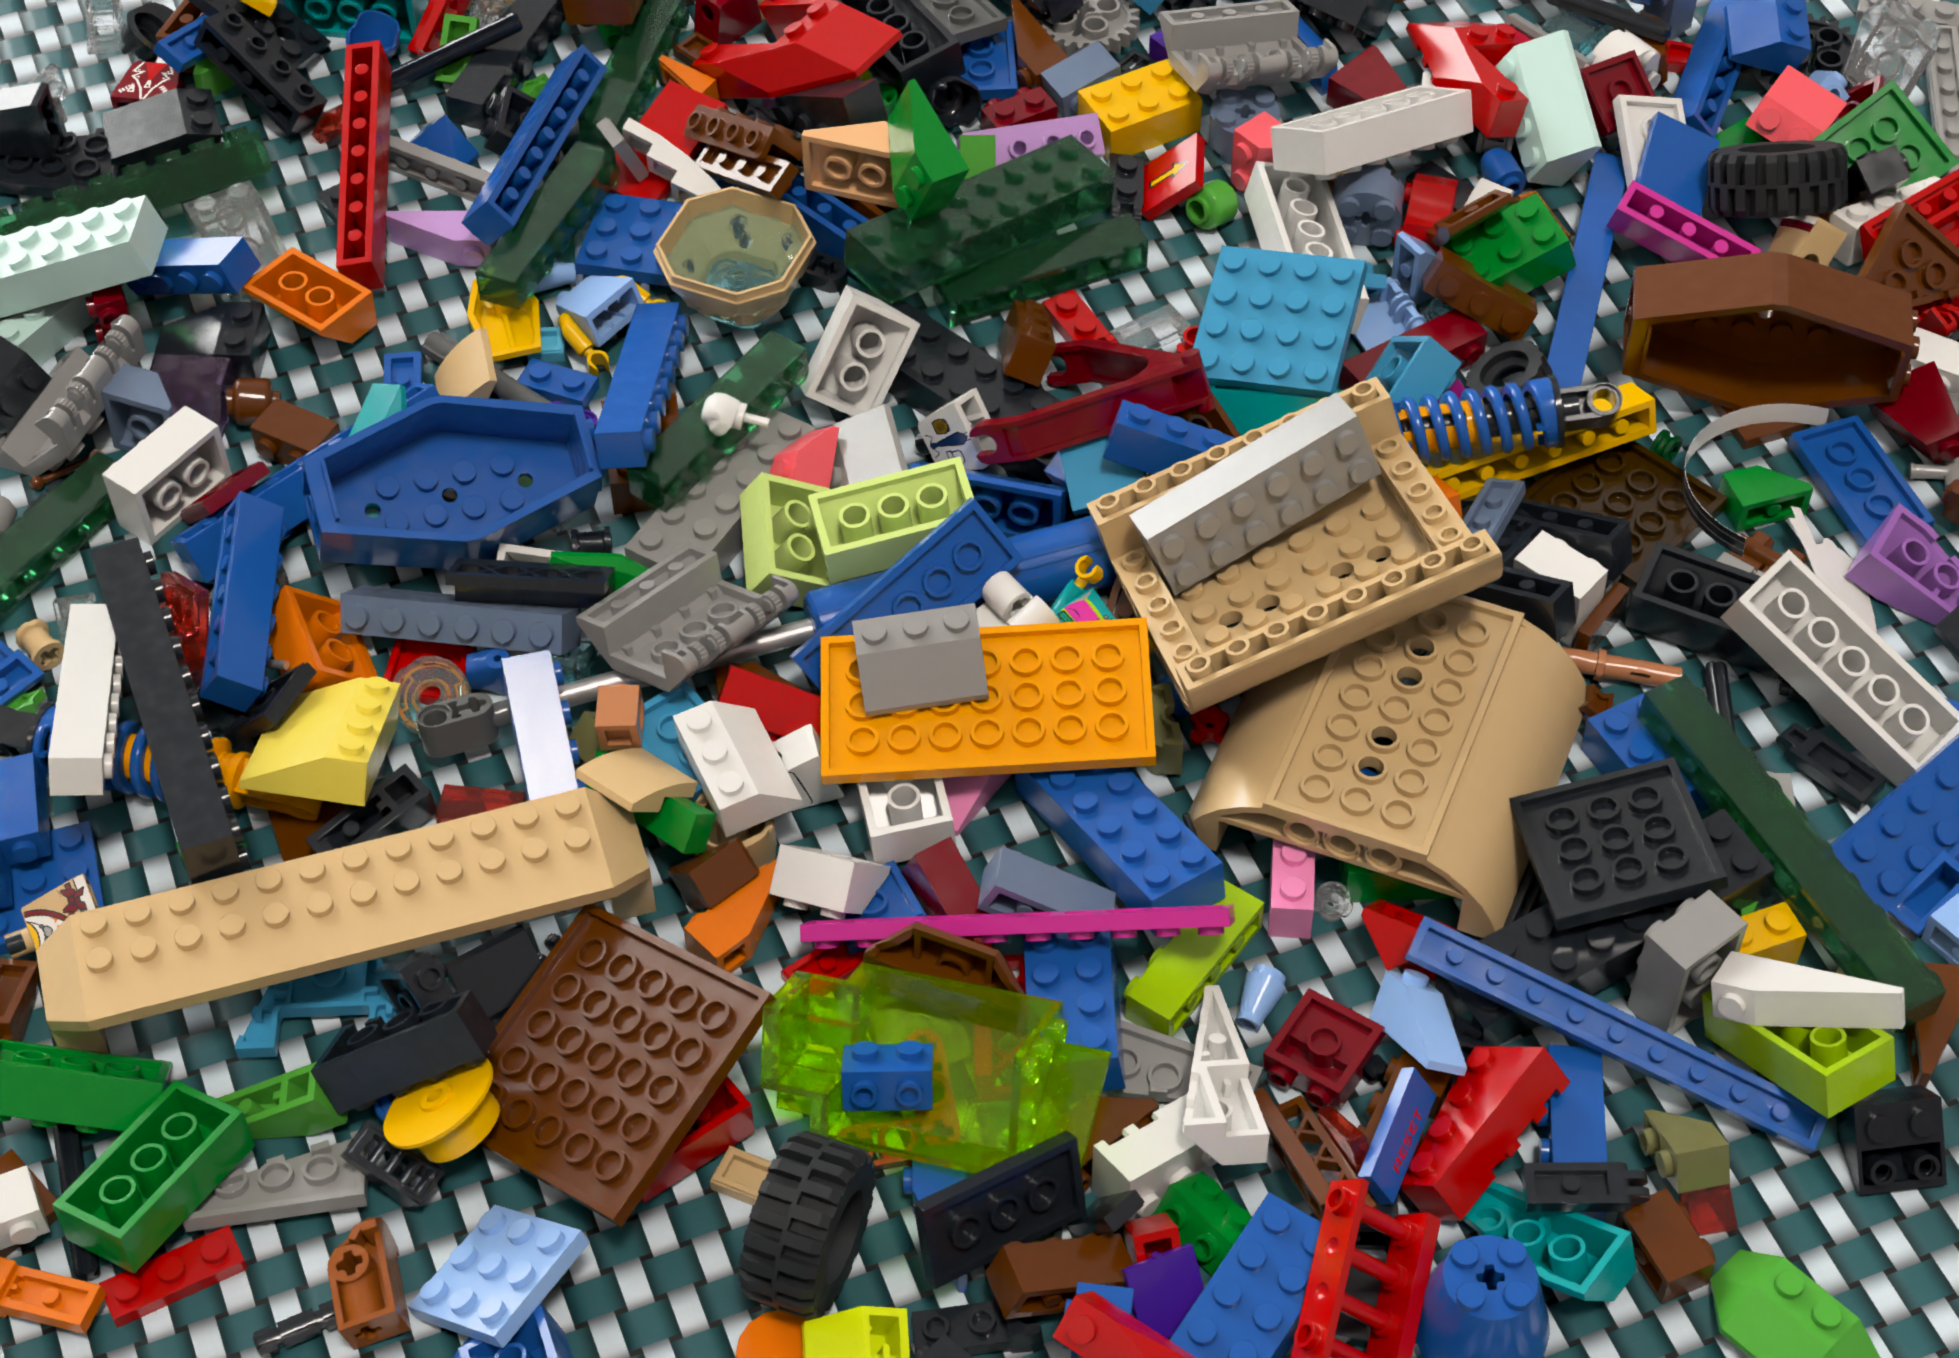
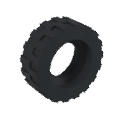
M1507 341L1499 346L1490 348L1488 352L1479 356V359L1471 365L1470 372H1467L1466 387L1476 390L1479 396H1481L1482 390L1487 385L1496 386L1505 377L1516 372L1525 371L1520 378L1513 382L1522 391L1524 383L1529 379L1544 378L1547 375H1552L1553 371L1541 348L1538 345H1534L1532 341ZM1503 387L1497 388L1500 393L1502 392Z

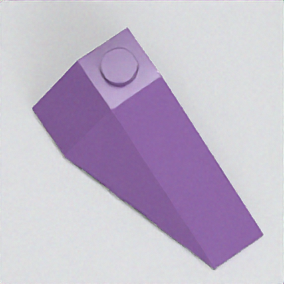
M1898 503L1860 549L1845 576L1877 600L1935 626L1959 605V559L1956 555L1950 558L1935 541L1940 536L1930 525Z

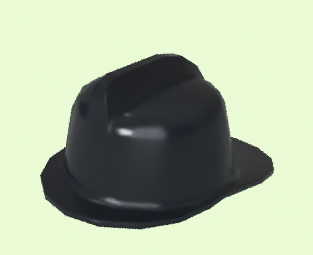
M154 2L147 3L126 14V23L121 30V38L125 44L122 53L124 55L132 53L144 61L157 59L158 55L153 52L157 43L155 35L174 11L163 4Z

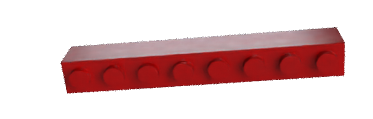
M380 40L346 45L336 268L338 272L369 290L384 288L392 67Z

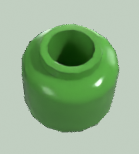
M1220 179L1205 182L1202 190L1186 199L1188 218L1198 228L1203 230H1212L1229 223L1238 212V199L1234 189L1227 182Z

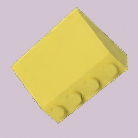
M359 677L300 694L277 725L261 734L241 775L239 788L365 807L398 726L401 683L390 682L382 677Z

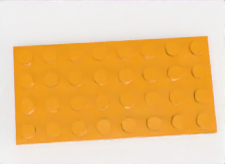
M1147 617L979 627L989 699L867 717L863 702L854 635L821 637L822 785L1156 765Z

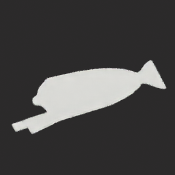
M1791 506L1795 518H1789L1806 550L1815 575L1877 633L1869 594L1845 576L1853 560L1828 538H1824L1822 544H1816L1801 508Z

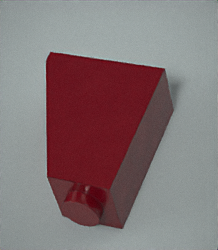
M1371 45L1329 77L1326 104L1336 109L1404 90L1407 87L1376 46Z
M1935 361L1911 370L1908 387L1902 386L1898 401L1868 404L1872 415L1934 464L1959 457V417Z
M951 836L915 854L901 871L927 916L990 914L977 908L980 889ZM966 936V939L974 942V938H982V936Z

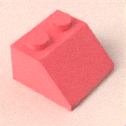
M1788 65L1765 94L1745 125L1771 142L1812 141L1832 126L1847 102Z
M1266 111L1234 129L1230 183L1244 193L1255 162L1273 163L1271 127L1282 123Z

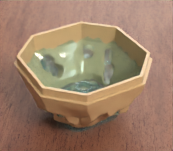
M731 186L686 199L656 243L653 253L672 291L682 297L687 307L696 309L706 318L744 329H751L760 326L767 318L772 317L788 303L798 280L806 270L817 242L796 204Z

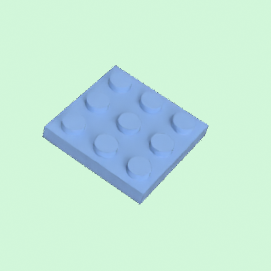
M494 1204L479 1219L477 1226L465 1240L451 1252L449 1259L432 1279L422 1286L420 1293L409 1304L408 1308L416 1319L504 1348L589 1245L590 1241L582 1230Z

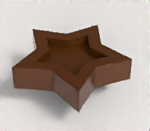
M1594 684L1586 686V701L1579 709L1589 717L1595 716L1613 707L1614 693L1603 694Z

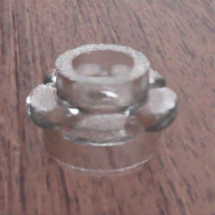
M1334 881L1322 884L1314 897V912L1320 913L1322 919L1326 921H1338L1340 917L1349 916L1353 909V903L1350 902L1351 896L1348 888ZM1328 903H1335L1336 905L1331 906Z

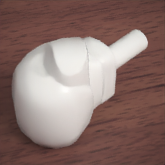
M718 392L706 399L701 413L703 423L716 436L724 435L730 428L741 430L743 422L768 428L770 421L769 418L746 413L748 404L742 403L726 393Z

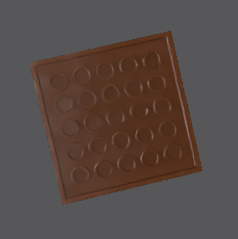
M593 904L584 905L495 1028L498 1035L488 1049L489 1055L487 1058L493 1067V1080L489 1090L499 1102L500 1113L494 1127L479 1145L622 1228L774 1009L778 1000L770 992Z

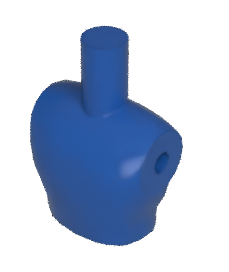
M488 648L477 653L467 654L465 667L471 689L488 690L506 696L501 673V658L511 657V655L504 649Z

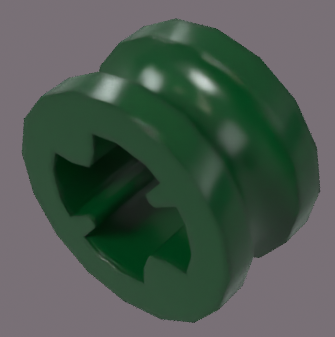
M1663 429L1656 436L1649 450L1672 463L1681 448L1683 439L1678 435L1671 437L1670 431Z

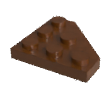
M1907 202L1895 203L1857 276L1910 293L1912 296V307L1943 298L1959 296V248Z

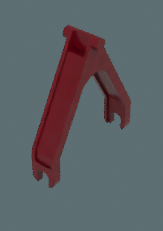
M1081 339L1056 343L1053 356L1064 360L1067 369L1066 371L1050 372L1047 376V382L1053 386L1089 382L1109 386L1018 416L981 420L971 429L969 436L987 435L996 443V450H986L978 453L976 457L981 463L999 464L1025 461L1108 435L1122 399L1135 404L1145 405L1149 409L1167 415L1195 406L1198 413H1205L1213 410L1216 405L1200 351L1197 348L1177 354L1095 339Z

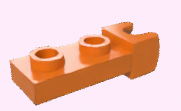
M0 1257V1317L6 1318L9 1315L86 1334L106 1296L101 1285L18 1266L16 1261Z

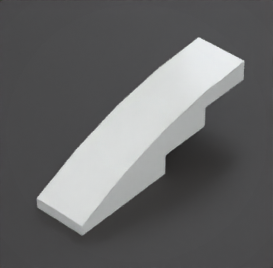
M628 118L622 128L623 138L631 148L646 155L648 171L670 181L673 198L684 203L686 199L721 189L687 154L658 133ZM737 218L733 220L732 224L738 222Z

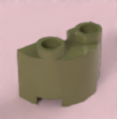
M1168 681L1151 687L1156 765L1146 766V769L1154 775H1182L1184 745L1179 722L1171 721L1170 714L1174 713L1175 702L1171 684Z

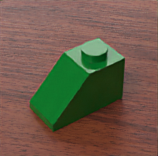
M1756 465L1724 473L1718 492L1728 497L1723 511L1735 531L1739 532L1795 518L1791 506L1800 507L1803 515H1806L1813 488L1810 483Z

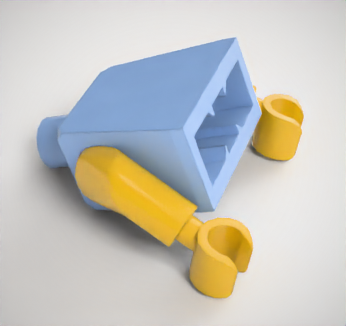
M591 275L586 277L572 290L562 291L556 299V309L560 315L558 325L563 337L580 357L585 356L587 358L588 374L599 377L596 365H603L609 372V357L606 352L593 350V347H600L627 325L632 319L636 304L663 303L667 301L663 299L651 300V294L635 283L631 277L623 275Z

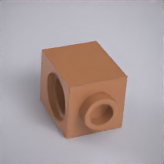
M620 683L612 686H598L595 730L600 749L622 750L642 748L645 706L640 685Z

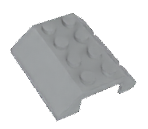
M1263 0L1162 11L1159 14L1170 65L1195 92L1200 94H1211L1215 90L1220 89L1244 90L1247 86L1254 85L1273 87L1277 86L1280 82L1288 81L1306 83L1314 78L1325 77L1338 63L1337 48L1329 39H1324L1323 45L1315 48L1307 47L1297 37L1300 11L1289 0Z
M123 314L112 321L110 324L111 330L104 337L106 347L105 345L97 346L92 353L93 355L89 356L77 346L61 357L48 374L52 378L12 431L3 433L0 437V467L32 477L39 476L48 469L51 472L56 471L66 459L71 461L80 453L85 446L81 441L86 433L88 435L92 434L104 420V417L100 415L105 409L101 395L103 388L124 363L142 368L138 363L147 350L140 326L133 317Z
M688 543L576 616L579 627L612 669L670 692L782 615L798 600L799 591L792 581L775 574L771 576L772 588L762 595L722 580L717 553Z

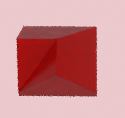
M1380 898L1364 907L1361 917L1386 970L1389 971L1395 967L1412 969L1427 975L1430 980L1435 981L1434 972L1404 958L1425 915ZM1435 920V921H1437V922H1439V923H1441V924H1443V925H1445V926H1447V927H1449V928H1451V929H1453V930L1459 931V930H1457V928L1454 927V926H1451V925H1448V924L1443 923V922H1441V921Z

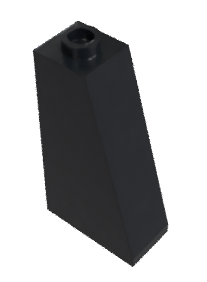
M38 82L0 89V155L54 159L64 135L48 83Z

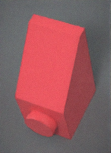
M830 426L809 431L774 455L770 474L830 488L839 428Z

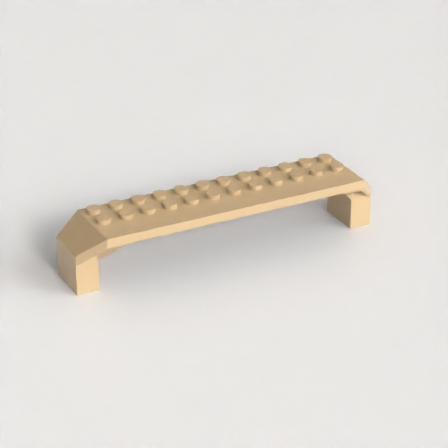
M582 787L69 915L36 950L46 1021L58 1047L107 1053L108 1046L105 1028L607 899L610 901L613 915L623 920L655 912L656 905L650 867L634 814L600 792Z

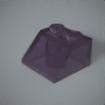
M157 354L151 371L158 373L172 405L173 414L186 405L219 426L223 439L229 420L227 416L226 390L227 387H233V383L236 380L230 358Z

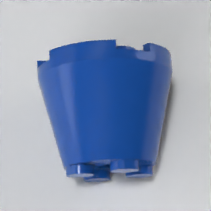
M1479 1235L1454 1243L1451 1251L1429 1275L1414 1345V1352L1418 1358L1544 1357L1550 1335L1549 1316L1537 1269L1522 1242L1513 1238L1505 1239L1493 1235Z

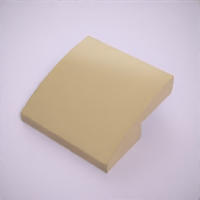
M478 328L460 341L445 357L434 375L439 395L489 399L497 383L487 329Z
M628 748L604 754L577 768L574 775L577 779L630 812H660L665 797L693 798L698 785L697 781L643 748Z

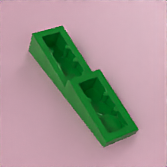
M597 749L594 759L609 752ZM586 784V788L595 790V789H593L592 787H590L589 785ZM665 797L660 812H633L638 824L683 854L704 853L717 815L685 797Z

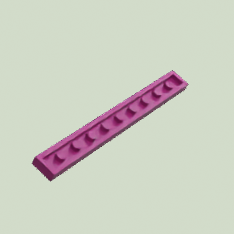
M1234 904L810 920L800 925V941L814 942V949H832L840 947V941L856 940V947L866 948L915 922L965 939L966 936H982L983 943L1009 941L1008 935L1025 934V941L1051 940V933L1067 932L1069 940L1093 939L1095 931H1111V938L1137 937V930L1154 929L1155 937L1181 935L1180 928H1198V935L1224 934V927H1230L1235 922Z

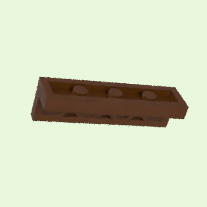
M1264 1087L1253 1091L1270 1133L1268 1145L1316 1218L1322 1222L1325 1199L1330 1183L1325 1180L1321 1170L1340 1172L1337 1180L1358 1179V1177L1302 1095L1276 1106ZM1300 1113L1303 1119L1299 1127H1290L1285 1119ZM1302 1143L1320 1144L1321 1147L1316 1156L1309 1155ZM1367 1192L1365 1203L1377 1209V1205Z

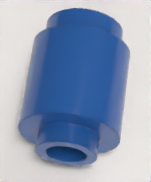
M1493 148L1482 156L1480 161L1481 173L1485 179L1514 190L1513 197L1522 191L1526 184V176L1509 151L1503 148Z

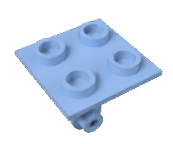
M1387 277V289L1379 293V295L1369 298L1356 334H1353L1364 351L1427 322L1426 318L1416 310V304L1411 300L1410 296L1402 291L1400 288L1401 284L1397 279Z

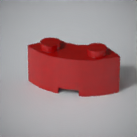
M1417 173L1413 183L1407 182L1403 203L1409 205L1404 224L1401 225L1399 230L1395 231L1393 245L1396 243V235L1401 231L1430 245L1425 231L1434 227L1433 224L1453 213L1459 180ZM1430 245L1436 252L1439 251L1440 246Z

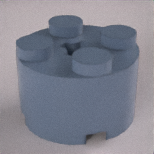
M1221 89L1220 95L1215 98L1211 105L1208 139L1209 148L1212 152L1215 150L1220 154V160L1228 164L1232 163L1234 129L1263 111H1266L1278 121L1280 120V108L1275 101V94L1266 89Z
M1364 164L1360 171L1346 173L1341 176V173L1335 179L1332 196L1349 243L1361 246H1388L1395 236V231L1401 227L1404 202V185L1399 179L1398 182L1391 176V170L1381 165Z

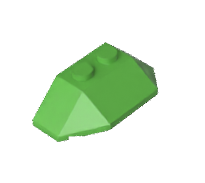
M1739 1250L1710 1278L1709 1284L1713 1293L1719 1332L1749 1358H1881L1860 1318L1785 1257Z

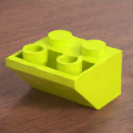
M859 1306L808 1320L801 1325L803 1358H910L906 1308Z

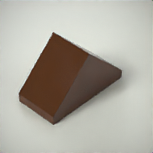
M739 836L668 870L669 875L690 907L709 909L760 872Z

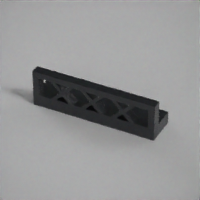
M458 558L445 573L446 585L455 586V601L588 609L615 591V567Z

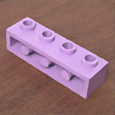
M1098 113L961 134L995 135L996 177L1008 175L1009 180L1028 177L1030 171L1042 170L1043 175L1058 173L1063 170L1062 166L1075 165L1076 169L1090 168L1095 166L1096 161L1105 154ZM959 137V138L956 140V144H957V149H958V151L960 152V137Z

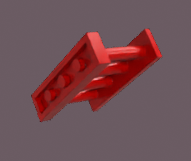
M1363 1178L1331 1181L1325 1199V1209L1300 1318L1294 1334V1344L1290 1358H1412L1423 1308L1425 1288L1430 1275L1441 1219L1429 1212L1396 1215V1218H1393L1365 1203L1369 1181ZM1360 1222L1391 1237L1386 1263L1355 1248ZM1350 1266L1381 1282L1376 1308L1345 1293ZM1340 1312L1371 1326L1366 1353L1334 1338Z

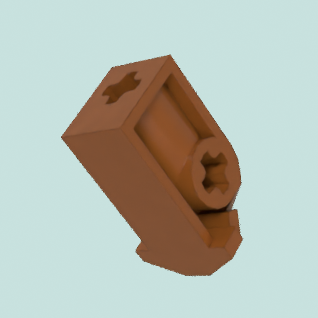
M369 1217L354 1225L348 1238L334 1249L328 1261L327 1271L338 1332L354 1350L411 1330L397 1256L400 1255L399 1249L388 1225L382 1217Z

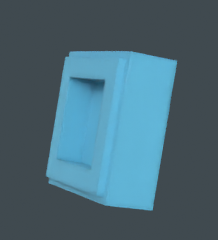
M541 328L542 352L527 355L528 362L531 358L545 362L565 361L566 340L560 328Z

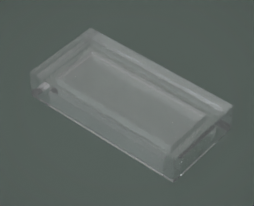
M1169 303L1111 330L1110 334L1116 338L1119 344L1157 350L1182 338L1183 332L1188 327H1191V324Z

